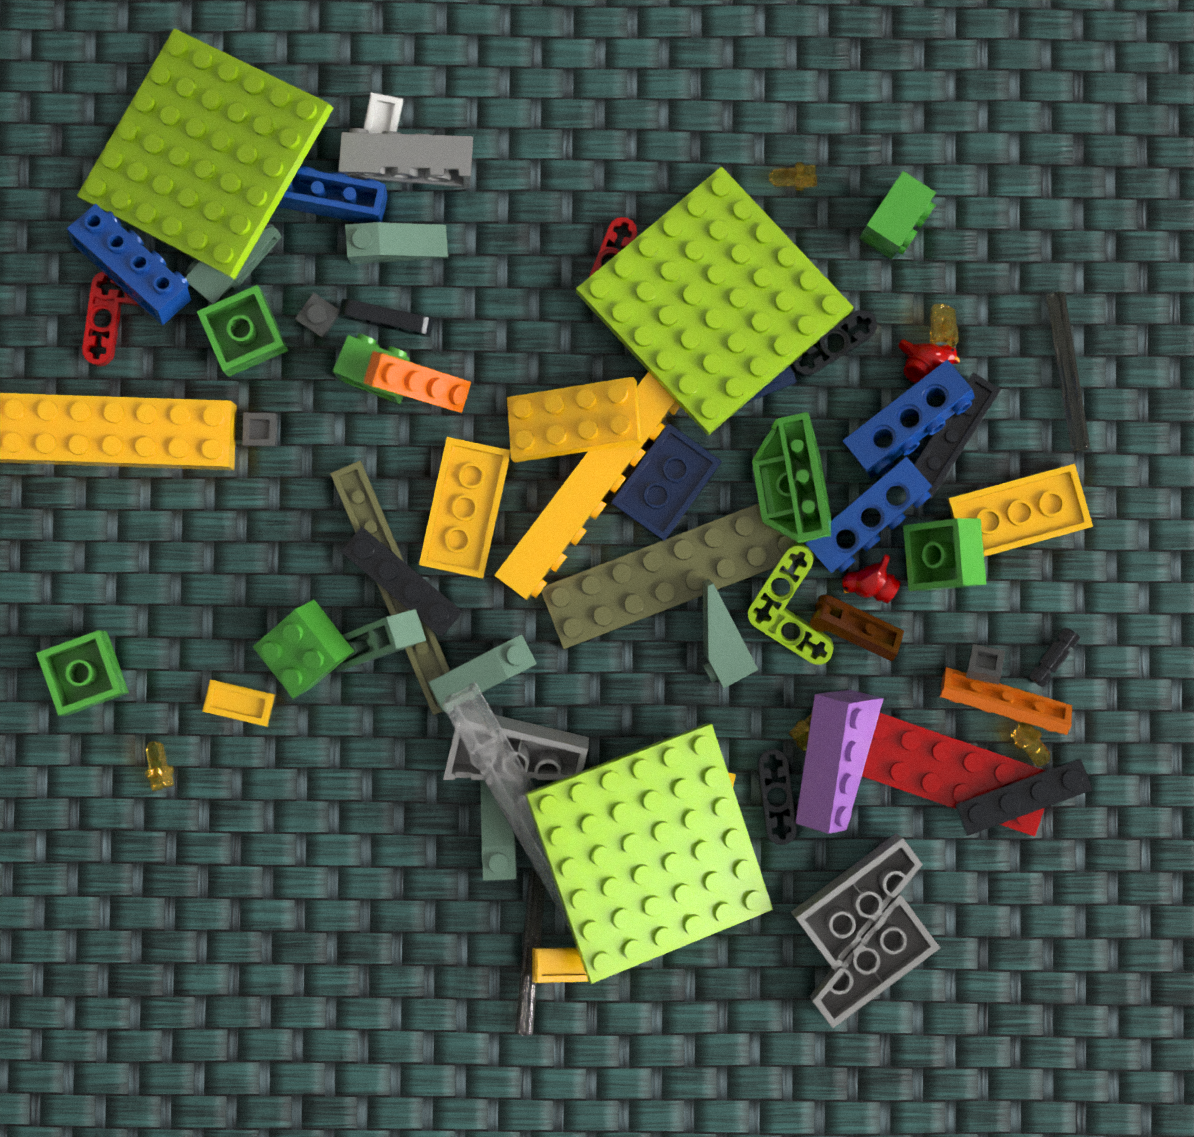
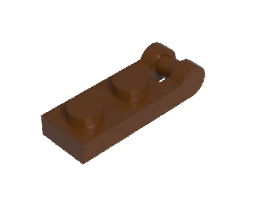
M820 595L815 605L817 611L812 614L810 626L814 630L820 632L828 631L887 660L893 661L900 648L904 630L830 595Z

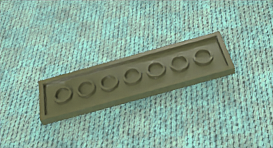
M758 503L670 537L665 541H660L549 584L543 588L541 593L562 647L567 649L703 596L702 582L707 579L713 582L716 589L719 590L773 569L785 551L797 542L763 524ZM800 551L799 554L791 553L790 556L793 560L804 557L805 553Z

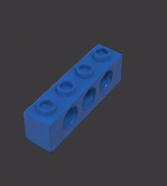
M947 359L845 438L843 443L870 478L876 474L880 476L893 466L894 463L892 461L901 454L908 455L919 446V441L927 434L934 435L946 425L945 420L954 413L959 415L965 412L972 405L971 400L975 398L973 390ZM941 395L946 398L945 402L939 407L929 405V401L934 396ZM908 416L919 417L917 425L911 428L904 427L903 421ZM891 436L893 438L891 445L888 447H877V441L881 437Z
M906 456L831 520V536L807 541L805 544L830 573L836 569L842 573L856 561L852 555L860 548L867 552L881 540L877 535L886 526L892 530L906 518L903 512L913 504L917 509L932 496L928 490L933 486ZM900 486L905 490L906 499L902 504L893 505L887 500L886 494L891 487ZM875 508L880 512L881 520L876 526H867L863 523L861 515L865 509ZM844 529L852 531L856 537L854 545L849 548L841 547L836 540L839 531Z

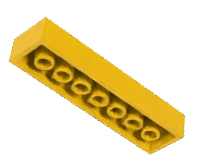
M0 393V463L234 470L237 405L227 400Z

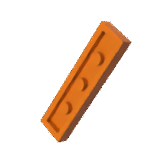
M376 351L372 352L363 382L460 413L463 411L471 385L470 381Z
M946 667L942 676L940 697L949 699L954 703H962L979 708L984 712L1002 715L1017 722L1035 725L1050 732L1068 734L1072 725V705L999 683L998 685L966 678L967 673Z

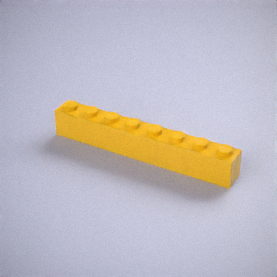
M649 372L637 386L642 443L588 451L494 575L525 600H528L530 596H533L535 599L547 585V582L543 579L550 569L556 572L566 560L567 556L563 552L568 545L572 543L576 546L587 532L583 528L590 517L596 520L607 504L602 500L608 492L612 491L615 494L626 480V477L622 474L627 467L631 465L635 468L643 458L646 451L642 447L650 438L652 441H655L666 427L661 422L667 414L671 413L674 416L681 406Z

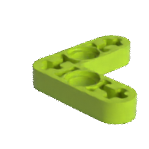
M796 543L785 551L751 603L748 610V619L754 627L808 662L822 665L827 663L833 654L834 645L831 638L823 632L814 630L808 622L785 608L811 569L814 561V554L805 544ZM801 551L805 553L804 560L807 564L800 563L793 573L799 576L796 580L793 575L787 571L780 570V568L784 566L788 570L793 562L790 554L797 555ZM776 578H785L790 584V591L784 595L776 594L772 589V581ZM766 593L772 600L782 604L777 606L774 602L768 612L771 618L764 617L761 621L757 618L758 612L755 608L762 609L765 606L768 598L763 597V594ZM792 622L798 625L800 635L795 639L785 638L781 629L784 624ZM806 631L811 633L808 640L813 644L817 645L820 641L825 643L824 650L827 652L826 654L819 653L817 656L813 655V647L806 642L803 648L798 646L803 641Z

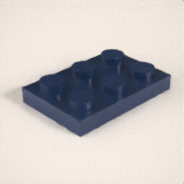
M668 424L611 504L659 539L665 541L722 461L674 426Z

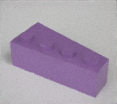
M854 690L815 694L796 824L828 834L847 830L884 698Z

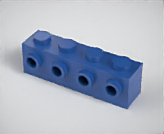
M300 166L277 207L358 223L383 222L388 194L386 185L374 179L365 178L361 180L351 178L343 173L332 172L330 174L317 171L311 167Z
M95 203L67 228L72 245L163 326L191 301L188 281L180 272H171L166 267L165 260L156 251L149 252L143 246L144 243L134 231L130 230L127 232L122 228L120 220L113 215L112 211L106 212Z

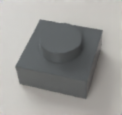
M313 292L295 320L324 339L338 319L339 309Z
M243 412L242 445L244 447H277L278 414Z
M973 644L966 678L999 685L1005 651Z

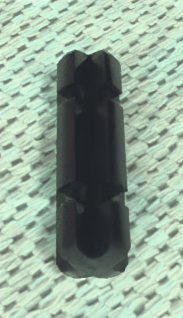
M1064 628L1057 637L1060 640L1058 642L1054 641L1039 661L1040 667L1035 666L1029 674V678L1038 686L1045 687L1052 678L1050 674L1052 672L1055 674L1070 654L1069 648L1074 649L1080 641L1079 635L1073 630Z

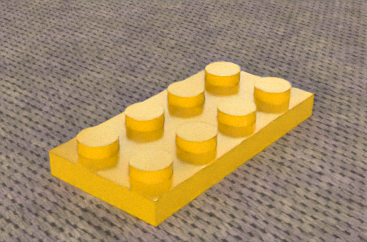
M634 377L507 397L511 459L515 463L642 443L637 381Z
M450 437L446 438L419 566L484 579L511 456L510 450Z
M1075 464L947 499L952 519L981 518L984 557L1093 527Z

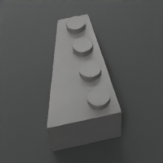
M351 128L349 132L341 133L339 173L356 179L369 178L378 181L470 188L473 136L401 134L395 131L369 133L366 129Z
M461 707L443 780H455V778H471V780H485V778L560 780L583 771L588 752L589 737Z
M895 833L791 911V913L836 972L843 963V959L858 945L865 932L874 922L876 923L883 914L884 909L893 898L898 896L923 864L904 838Z
M900 893L896 898L892 899L876 923L874 922L865 932L858 945L843 959V963L836 972L832 968L809 996L832 1028L836 1027L940 949L939 945Z

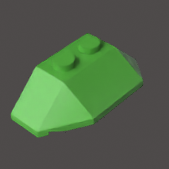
M804 412L776 419L771 427V431L752 460L762 522L797 543L831 536V510L821 456L809 413Z

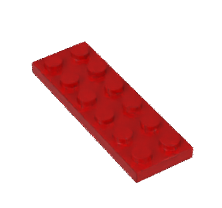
M879 713L862 776L956 809L955 803L1045 770ZM1045 808L1000 825L1035 837Z

